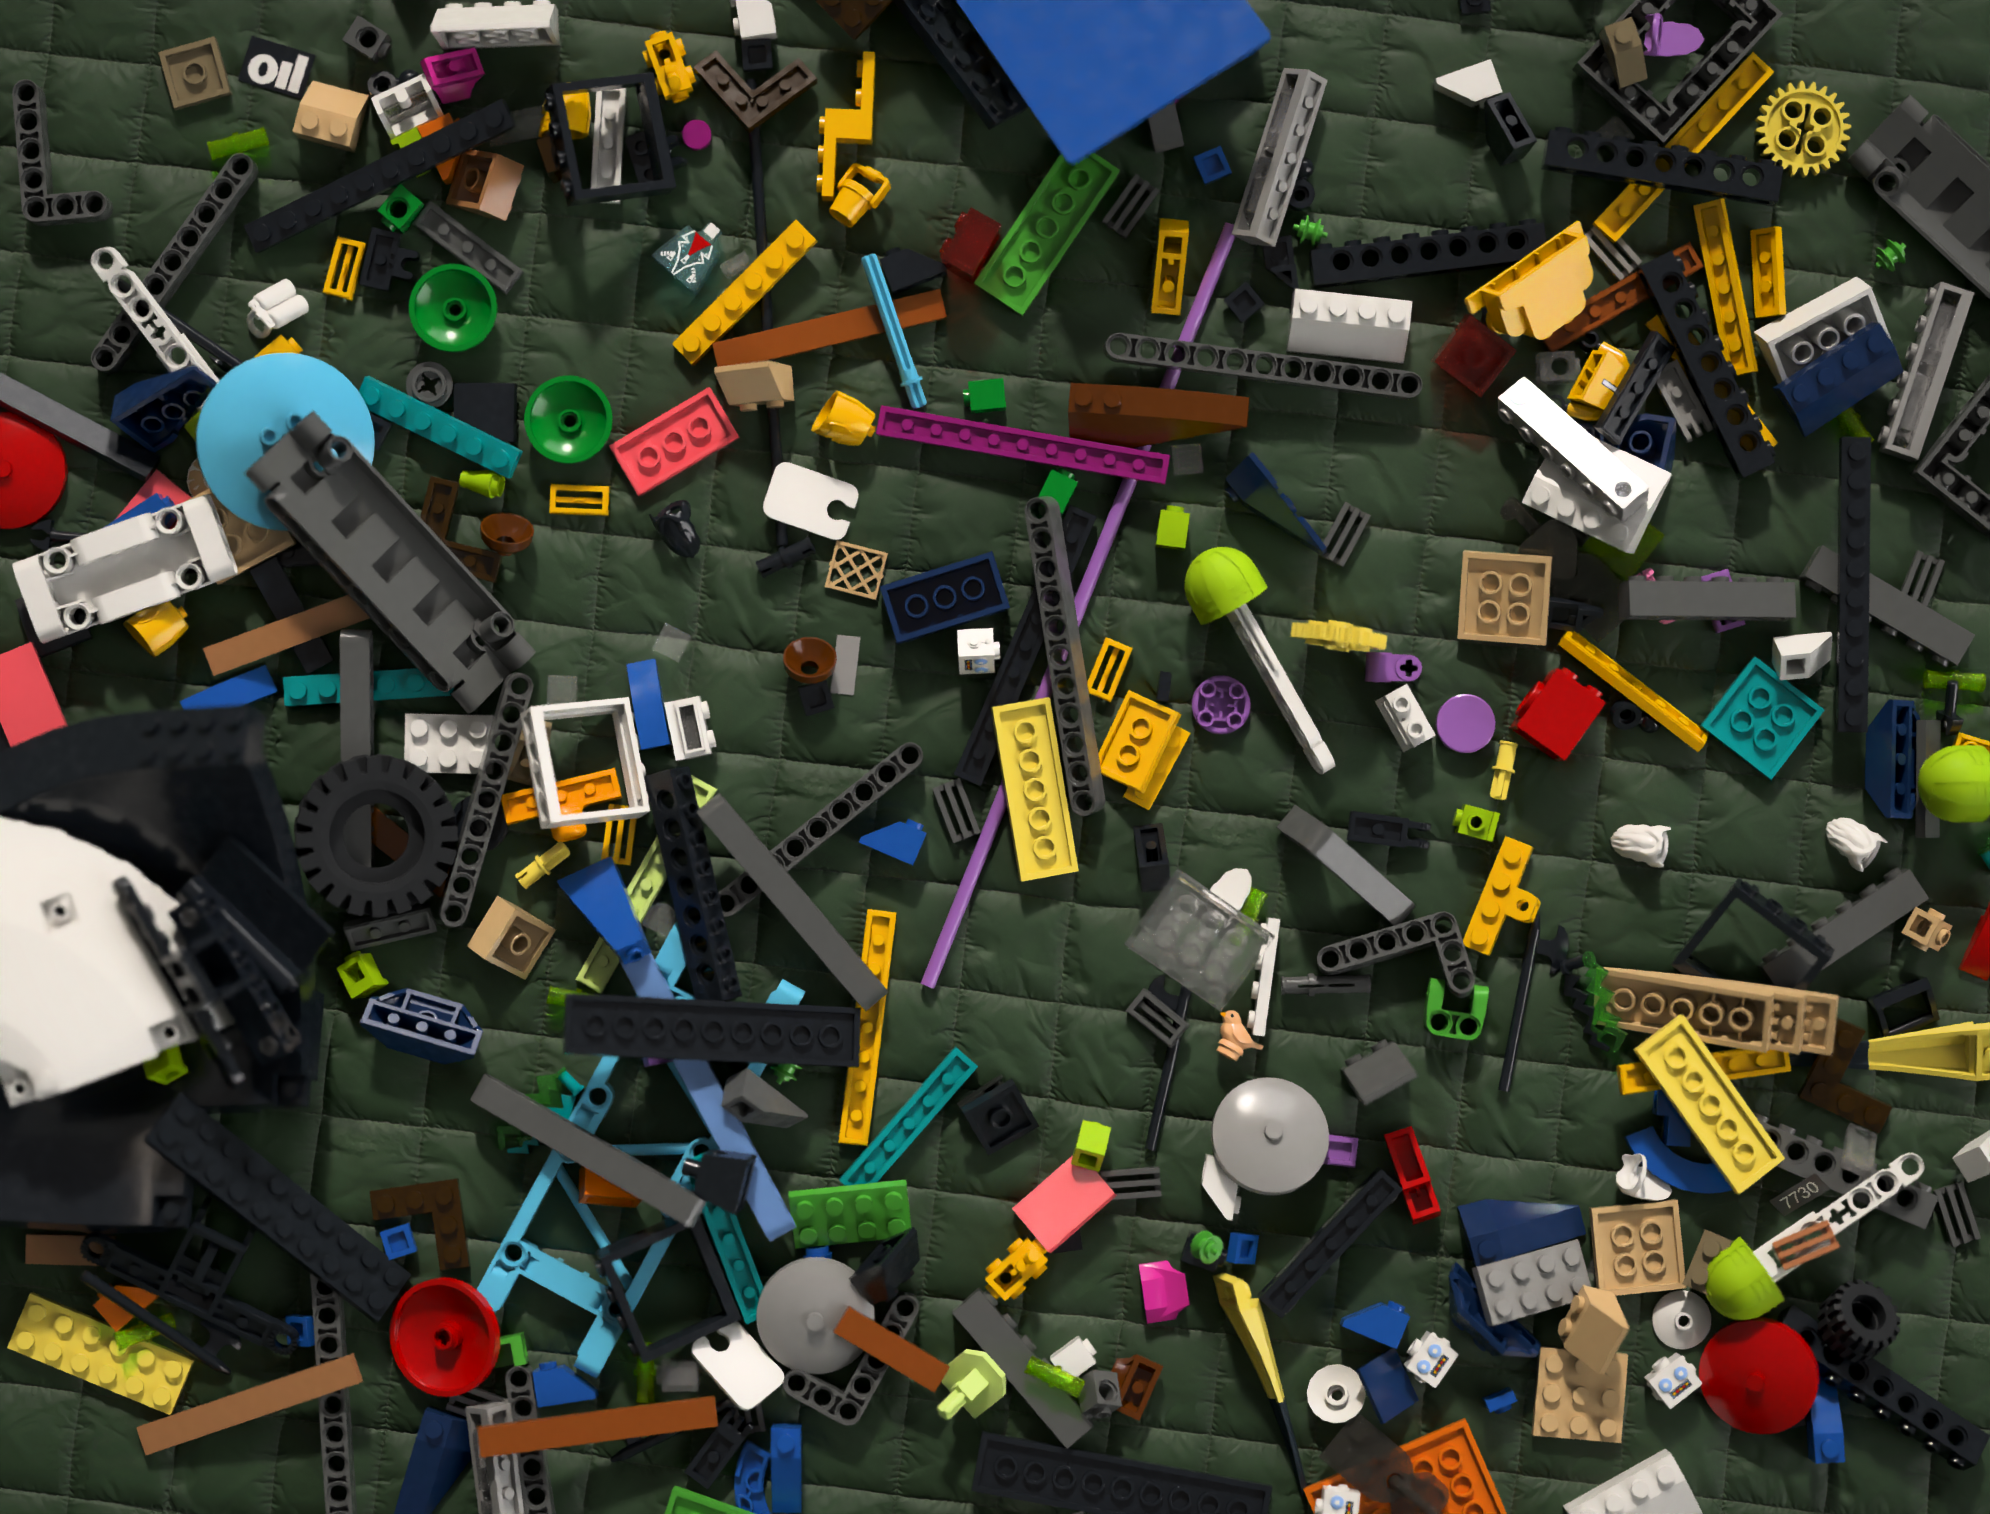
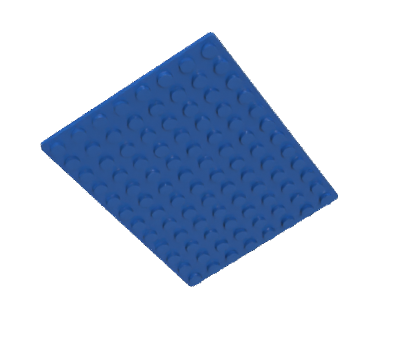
M955 0L1070 165L1078 163L1271 40L1270 32L1247 0Z

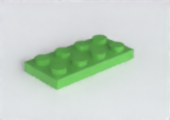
M906 1179L789 1191L790 1212L797 1227L793 1229L795 1249L885 1240L912 1227Z

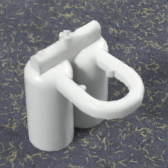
M283 279L256 294L248 303L252 310L247 315V325L255 337L264 339L269 336L272 329H279L306 314L309 306L303 296L296 295L292 282L288 279ZM254 317L264 323L263 332L256 328Z

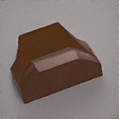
M1135 1354L1130 1358H1117L1111 1372H1117L1122 1406L1116 1409V1411L1140 1420L1163 1369V1365L1139 1354Z

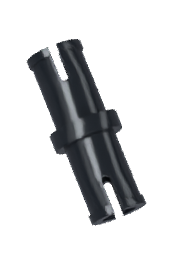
M808 536L791 546L778 548V552L757 560L756 565L762 577L766 578V576L785 567L790 569L794 567V563L817 553Z

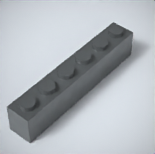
M1822 545L1816 548L1799 578L1806 581L1804 584L1806 588L1818 594L1823 591L1831 596L1829 600L1837 605L1838 554ZM1870 573L1869 623L1874 621L1882 626L1880 631L1892 638H1896L1897 635L1907 641L1905 645L1918 653H1921L1923 650L1932 655L1931 661L1943 668H1947L1948 665L1950 667L1957 666L1975 634Z
M1637 575L1629 576L1628 581L1618 584L1619 620L1786 621L1796 618L1795 582H1784L1783 577L1766 578V582H1757V577H1741L1739 582H1729V577L1725 576L1712 577L1711 581H1702L1701 576L1684 577V581H1674V576H1658L1656 581H1646V576Z
M1897 867L1883 876L1884 882L1878 886H1875L1873 883L1859 892L1860 898L1852 903L1850 900L1841 903L1835 908L1836 914L1828 919L1823 916L1810 925L1812 928L1810 931L1813 934L1824 936L1825 941L1835 949L1832 958L1824 968L1929 899L1910 869L1900 870ZM1789 938L1786 941L1788 946L1779 952L1777 949H1773L1761 957L1763 962L1757 966L1770 986L1793 989L1817 960L1815 956Z
M979 1287L952 1310V1314L984 1352L1006 1374V1378L1068 1449L1094 1427V1422L1091 1420L1094 1416L1081 1414L1080 1405L1072 1397L1075 1392L1065 1380L1062 1382L1057 1380L1053 1375L1056 1369L1046 1357L1041 1360L1035 1354L1034 1350L1037 1347L1027 1335L1021 1337L1014 1329L1018 1324L1010 1314L1006 1312L1002 1315L996 1307L999 1303L998 1300L988 1290L983 1292Z

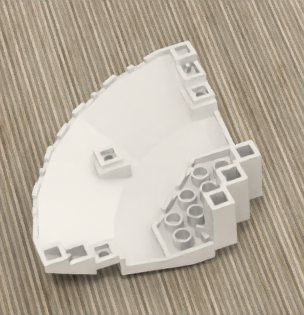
M0 816V1078L11 1106L35 1098L39 1100L156 1057L161 1050L198 1039L125 913L127 911L126 907L117 899L119 895H115L116 892L113 891L111 882L122 875L130 880L144 905L148 904L153 910L156 917L154 922L159 931H164L171 943V946H169L171 952L186 945L185 940L167 913L181 903L169 897L157 884L151 883L130 863L118 860L85 841L81 842L66 835V832L58 829L30 825L24 821H13ZM57 906L64 907L66 910L65 915H58L55 908ZM221 1000L204 1008L209 1009L215 1017L216 1025L214 1026L217 1030L235 1023ZM165 1028H173L175 1035H166Z

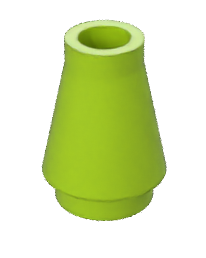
M463 470L460 475L459 485L462 488H467L493 499L494 497L502 496L505 487V477L492 470Z

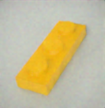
M1773 226L1750 230L1755 318L1786 315L1782 227Z
M1176 725L1145 793L1142 794L1128 787L1123 797L1149 811L1191 733Z

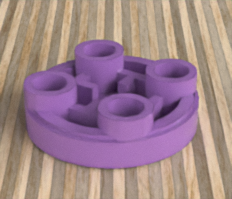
M1214 676L1206 679L1197 687L1192 697L1191 707L1196 722L1204 730L1214 734H1228L1234 732L1245 723L1249 716L1251 703L1246 688L1238 680L1229 676Z
M1462 694L1454 696L1439 708L1436 717L1437 734L1442 743L1450 750L1459 753L1478 751L1488 744L1494 734V713L1483 699L1475 695Z

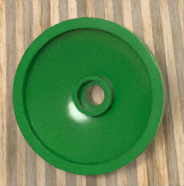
M445 264L429 270L418 280L410 295L409 316L413 328L423 341L441 351L462 352L474 348L490 334L497 318V298L491 284L481 273L466 265ZM454 306L461 308V312L457 316L451 314V309Z
M565 375L544 382L533 392L525 409L524 425L531 444L540 454L558 463L575 464L592 458L605 446L612 431L613 414L606 395L597 385L582 377ZM568 417L576 419V424L573 427L566 426V419Z

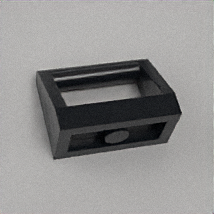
M1920 976L1866 999L1882 1037L1910 1033L1940 1020L1932 988L1927 977ZM1921 993L1929 1012L1888 1029L1882 1008Z

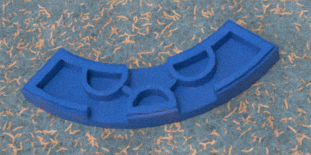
M1653 1126L1624 1137L1633 1155L1639 1153L1646 1157L1647 1170L1670 1186L1695 1193H1721L1733 1190L1714 1163H1696L1676 1155L1660 1140Z
M748 1439L742 1448L735 1471L736 1507L755 1514H771L764 1492L765 1472L771 1459V1453Z

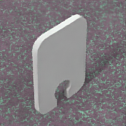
M783 462L774 470L763 503V511L767 517L831 540H839L845 536L850 522L830 518L827 513V506L830 502L837 500L843 502L845 506L855 509L858 491L855 486L789 462Z
M736 1321L716 1331L728 1340L729 1347L723 1352L715 1351L710 1346L709 1340L703 1336L693 1343L691 1354L738 1408L751 1410L782 1385L784 1373L745 1328Z

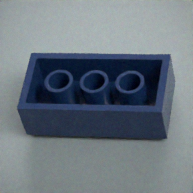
M992 551L880 586L898 645L1010 610Z

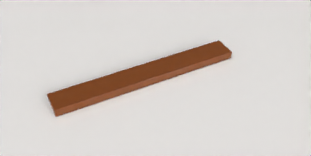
M940 289L892 300L902 329L947 318ZM874 304L712 343L717 367L771 361L884 334L886 331L877 305Z
M713 1395L477 1426L480 1457L483 1458L717 1427L718 1421L715 1396Z

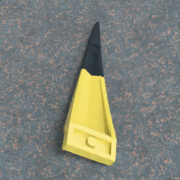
M1971 1021L1861 1041L1847 1068L1924 1074L1971 1081L1990 1080V1023L1974 1024ZM1804 1051L1799 1054H1789L1790 1065L1812 1067L1818 1053Z
M1224 1272L1213 1275L1220 1305L1238 1334L1263 1385L1280 1427L1301 1496L1304 1497L1306 1495L1303 1488L1307 1487L1260 1299L1251 1298L1249 1286L1244 1280Z

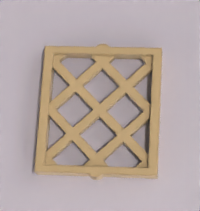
M837 540L832 560L829 563L830 568L825 587L876 600L881 580L884 577L883 572L888 553ZM845 547L857 549L858 551L849 555ZM841 548L846 558L837 562L835 560L837 550ZM865 552L877 554L878 556L869 560ZM861 553L866 563L856 567L852 558ZM881 558L883 561L881 570L876 572L872 563ZM849 560L854 570L844 575L839 566ZM869 566L874 575L864 580L859 571ZM836 568L841 577L832 582L830 580L832 570ZM856 573L861 582L851 587L847 578ZM876 578L878 581L876 589L871 592L866 583ZM844 581L848 589L834 585ZM864 586L868 594L854 590Z

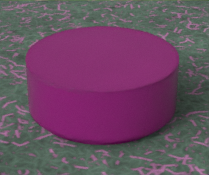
M692 120L684 126L682 138L688 148L699 151L705 149L710 144L712 133L710 127L704 121Z

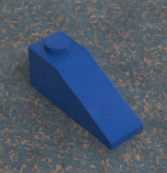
M1819 1376L1817 1396L1809 1412L1806 1414L1808 1459L1815 1464L1845 1462L1844 1433L1837 1388L1827 1385L1823 1378Z
M802 1423L772 1424V1513H802Z

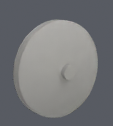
M1257 1078L1240 1084L1222 1100L1212 1121L1211 1145L1219 1166L1237 1185L1257 1194L1281 1195L1301 1188L1319 1171L1328 1151L1329 1129L1321 1107L1303 1088L1284 1079Z
M808 1257L786 1264L769 1278L758 1300L756 1320L758 1332L764 1346L778 1362L792 1370L799 1369L808 1374H825L849 1365L864 1351L833 1332L848 1305L875 1321L874 1305H871L849 1280L855 1272L853 1269L833 1259Z

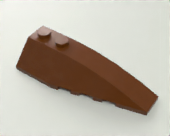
M1070 383L1068 407L1069 438L1136 449L1146 445L1163 444L1167 441L1184 440L1204 434H1215L1247 428L1250 398L1165 388Z

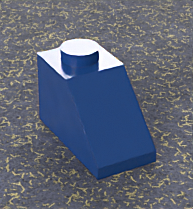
M907 819L906 824L899 821L864 835L860 838L859 843L914 865L927 833L922 831L924 825Z
M1389 1300L1388 1304L1379 1302L1342 1317L1340 1324L1344 1328L1397 1349L1410 1316L1404 1312L1405 1306Z
M557 1361L539 1363V1368L532 1372L537 1408L592 1400L599 1396L596 1387L565 1364L557 1365Z

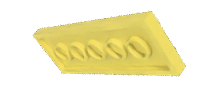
M1050 697L991 707L1019 880L1022 882L1079 871Z
M1678 1015L1634 1049V1052L1736 1194L1742 1193L1785 1159L1684 1015Z
M31 1292L27 1298L7 1347L168 1415L173 1414L195 1361L194 1358L121 1329L115 1332L109 1323L34 1292Z

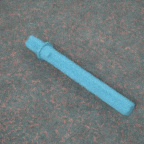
M866 255L862 257L861 261L902 380L900 386L905 387L913 409L923 407L927 403L920 384V380L923 378L918 376L877 255Z

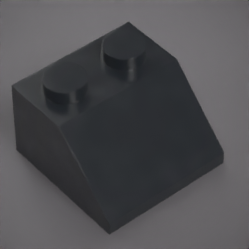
M911 1227L881 1241L849 1278L871 1305L880 1301L885 1303L890 1301L897 1295L899 1284L905 1283L915 1273L913 1268L920 1261L917 1230Z

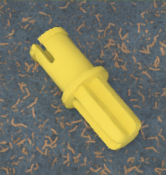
M1500 740L1496 765L1492 766L1494 775L1490 797L1497 800H1506L1511 775L1515 774L1513 765L1518 744Z
M558 842L540 857L536 855L535 861L519 873H516L515 876L517 879H520L518 880L519 883L527 890L529 886L545 874L550 875V870L570 856V850L566 844Z

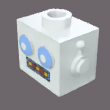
M993 628L957 630L959 674L995 673L994 660L1000 659L999 642H993Z
M1426 1331L1421 1340L1416 1338L1408 1348L1407 1353L1409 1357L1404 1362V1366L1408 1372L1414 1374L1417 1381L1420 1383L1427 1382L1436 1388L1459 1354L1450 1347V1341L1444 1337H1437L1436 1333Z
M1677 1352L1668 1359L1664 1356L1652 1365L1653 1370L1644 1377L1647 1381V1386L1652 1389L1653 1397L1656 1400H1662L1669 1409L1673 1408L1703 1384L1696 1376V1368L1693 1364L1687 1363L1685 1357Z
M1339 1484V1486L1322 1485L1321 1499L1316 1498L1314 1514H1358L1359 1490L1349 1488L1345 1484Z

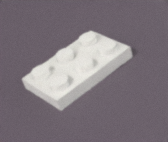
M405 713L404 760L415 764L426 773L477 774L494 715ZM494 763L487 767L486 774H493Z

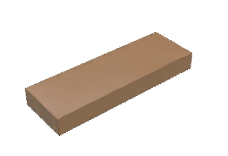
M26 1234L25 1264L99 1266L92 1264L90 1261L87 1262V1259H84L80 1253L81 1243L87 1235ZM107 1235L116 1240V1236ZM90 1242L89 1247L93 1252L103 1253L104 1250L101 1244Z

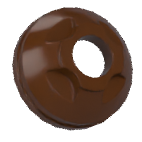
M495 513L487 516L481 522L480 536L482 541L501 556H511L513 553L524 550L532 543L534 527L531 522L522 516L512 513Z
M803 637L792 641L786 647L783 654V664L787 674L794 680L806 684L822 682L829 678L834 672L837 663L834 648L825 640L815 637ZM805 666H813L818 671L815 674L808 675L803 673L801 669Z

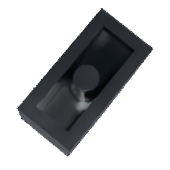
M1508 92L1485 100L1486 142L1499 165L1503 166L1523 159L1535 145L1537 139L1511 93Z
M900 247L890 249L884 252V258L880 259V264L893 296L947 275L945 264L907 248L904 250H900Z
M1163 823L1133 826L1142 892L1171 889L1170 866Z

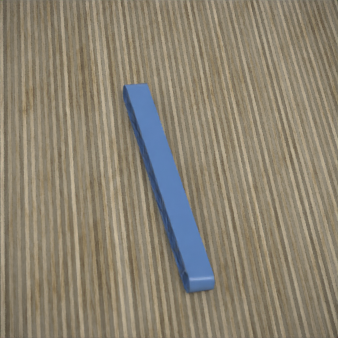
M651 953L639 961L630 962L626 965L620 960L638 997L675 999ZM672 1059L719 1149L757 1155L746 1199L768 1240L771 1242L797 1228L742 1122L721 1107L724 1089L710 1062Z

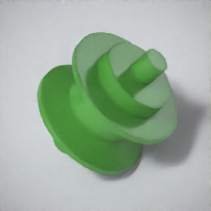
M1307 215L1305 220L1301 219L1300 225H1293V230L1298 231L1297 237H1300V244L1304 239L1311 240L1312 247H1314L1315 242H1320L1321 237L1327 238L1328 233L1323 232L1324 225H1320L1321 218L1316 223L1310 222L1309 215Z
M1888 239L1886 240L1887 248L1883 250L1877 247L1875 249L1878 261L1875 263V266L1877 268L1882 266L1885 270L1888 269L1894 272V264L1897 261L1902 264L1906 263L1904 257L1906 255L1904 251L1906 245Z
M778 1064V1066H770V1068L775 1070L773 1074L778 1077L776 1082L779 1084L783 1080L787 1082L790 1079L796 1081L797 1079L793 1075L795 1069H803L800 1065Z
M1201 1231L1194 1237L1191 1243V1254L1203 1263L1211 1264L1219 1258L1223 1249V1243L1221 1238L1213 1236L1211 1232Z

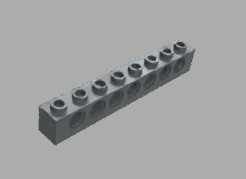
M1752 1112L1765 1131L1773 1135L1774 1144L1785 1159L1776 1165L1781 1169L1805 1179L1816 1173L1831 1190L1843 1195L1879 1172L1876 1170L1878 1167L1876 1163L1861 1158L1860 1163L1849 1159L1851 1153L1836 1146H1834L1833 1151L1822 1147L1824 1141L1807 1135L1804 1140L1795 1136L1796 1129L1781 1123L1776 1128L1767 1124L1770 1118ZM1797 1143L1800 1146V1155L1795 1159H1790L1787 1153L1790 1145ZM1825 1155L1828 1161L1825 1169L1818 1171L1815 1167V1160L1818 1156ZM1851 1166L1855 1172L1854 1178L1850 1182H1845L1842 1178V1172L1845 1168ZM1881 1176L1879 1178L1882 1183L1881 1191L1889 1192L1894 1188V1181L1891 1177ZM1916 1181L1914 1186L1908 1185L1904 1188L1901 1185L1897 1194L1880 1204L1876 1209L1926 1229L1939 1196L1931 1193L1932 1187ZM1901 1190H1907L1909 1194V1199L1904 1205H1899L1897 1202V1194ZM1863 1192L1856 1193L1852 1198L1866 1205L1870 1204L1868 1195Z

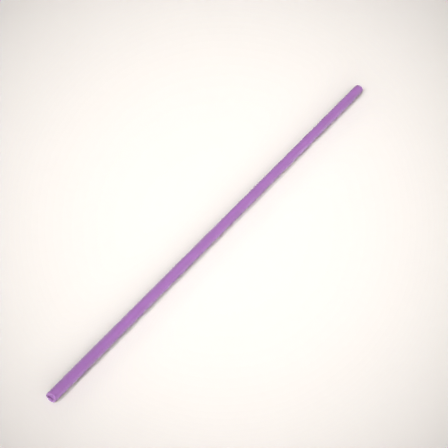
M1226 222L1179 341L1193 342L1235 239V236L1231 234L1234 227L1231 223ZM1175 348L1171 361L1178 363L1182 361L1183 353L1180 349ZM1167 369L1159 388L1175 389L1181 371ZM1152 445L1141 446L1136 449L1150 451ZM1122 479L1074 599L1078 627L1138 480ZM1063 649L1061 652L1062 660L1065 662L1068 656V652L1065 649ZM1049 665L1035 699L1051 698L1053 690ZM1003 779L922 978L921 984L930 988H935L1006 811L1007 802Z

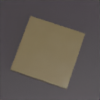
M215 36L158 52L175 110L232 95Z

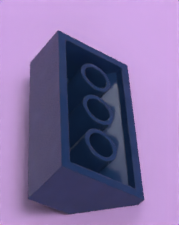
M1871 322L1773 387V390L1803 437H1806L1904 371L1896 348L1882 325Z

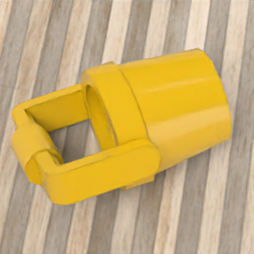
M859 163L852 164L837 184L839 193L832 203L829 213L844 226L852 228L871 208L876 209L890 191L891 184L888 178L869 166L865 167ZM857 172L863 177L882 185L875 195L860 183L852 180Z

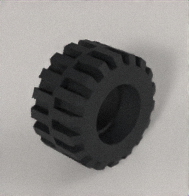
M1856 1279L1854 1282L1850 1280L1844 1283L1819 1306L1820 1311L1817 1313V1319L1820 1320L1817 1326L1818 1330L1823 1332L1821 1337L1824 1342L1828 1341L1830 1344L1829 1348L1832 1351L1836 1350L1839 1352L1838 1356L1843 1359L1848 1357L1852 1362L1858 1360L1865 1362L1874 1358L1896 1339L1895 1336L1900 1331L1898 1325L1901 1322L1900 1317L1896 1316L1898 1312L1896 1305L1893 1306L1891 1303L1892 1298L1889 1295L1886 1296L1881 1287L1875 1288L1872 1282L1867 1281L1863 1283L1862 1280ZM1854 1315L1862 1322L1863 1326L1857 1322Z

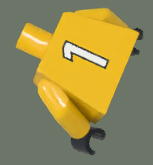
M1591 331L1587 332L1586 337L1591 339L1594 344L1589 345L1585 341L1580 342V348L1584 352H1591L1567 397L1571 402L1565 403L1564 398L1560 395H1553L1551 399L1558 400L1561 403L1560 408L1567 415L1584 421L1599 420L1630 367L1624 352L1606 342L1600 343L1598 335Z

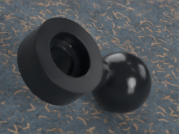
M409 69L403 71L399 78H395L386 71L376 72L368 79L367 87L369 94L372 98L382 93L379 91L381 88L386 87L389 90L420 74L415 70Z
M1303 157L1288 207L1295 211L1308 209L1315 198L1314 188L1307 182V179L1313 174L1314 165L1307 157ZM1301 193L1304 196V200L1297 201L1294 198V194Z
M1628 698L1616 701L1610 709V717L1614 725L1619 729L1628 730L1639 724V727L1644 732L1654 733L1661 727V723L1645 711L1641 713L1640 708ZM1628 709L1627 712L1620 714L1623 710Z

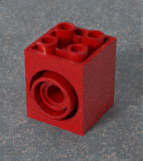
M1565 667L1549 671L1542 682L1538 681L1530 689L1515 712L1517 717L1509 727L1556 762L1566 760L1606 704L1601 699L1603 694L1591 685H1587V687L1582 686L1576 681L1579 677Z

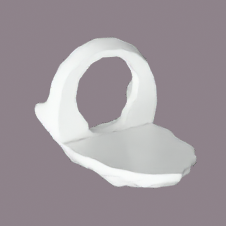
M1850 818L1833 819L1827 823L1826 836L1829 843L1841 855L1847 857L1850 865L1857 871L1862 872L1873 861L1879 851L1881 841L1887 843V840L1881 835L1870 831L1865 825L1859 824Z
M1644 824L1625 825L1613 833V836L1610 838L1611 845L1622 857L1631 858L1637 862H1646L1651 867L1663 868V862L1668 852V836L1666 831L1671 830V828L1662 825L1652 827Z
M1235 868L1227 871L1217 883L1213 884L1209 893L1204 890L1199 894L1195 904H1204L1208 914L1215 920H1224V927H1227L1235 919L1237 912L1242 908L1250 893L1252 880L1248 869Z
M1639 1153L1622 1155L1624 1166L1616 1174V1184L1622 1193L1648 1201L1665 1200L1672 1193L1670 1185L1664 1183L1647 1170V1161L1644 1155Z

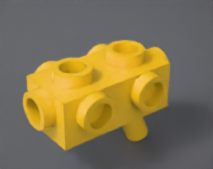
M659 31L650 35V40L644 41L647 50L642 53L647 67H654L657 75L655 83L658 96L664 94L666 101L672 99L673 103L688 99V93L694 91L691 84L695 83L696 79L691 65L684 66L681 56L687 54L681 38L675 40L673 33H666V31ZM667 50L670 52V58L661 59L660 53Z
M1020 1237L1017 1238L1007 1248L1010 1254L1003 1261L996 1258L985 1269L989 1273L985 1277L988 1283L985 1288L995 1299H998L1000 1296L1004 1301L1009 1297L1013 1300L1016 1299L1026 1289L1023 1284L1031 1276L1037 1279L1048 1268L1045 1265L1048 1258L1044 1255L1047 1250L1037 1238L1033 1241L1028 1237L1024 1241ZM1009 1273L1011 1281L1003 1283L1000 1280L1001 1274Z

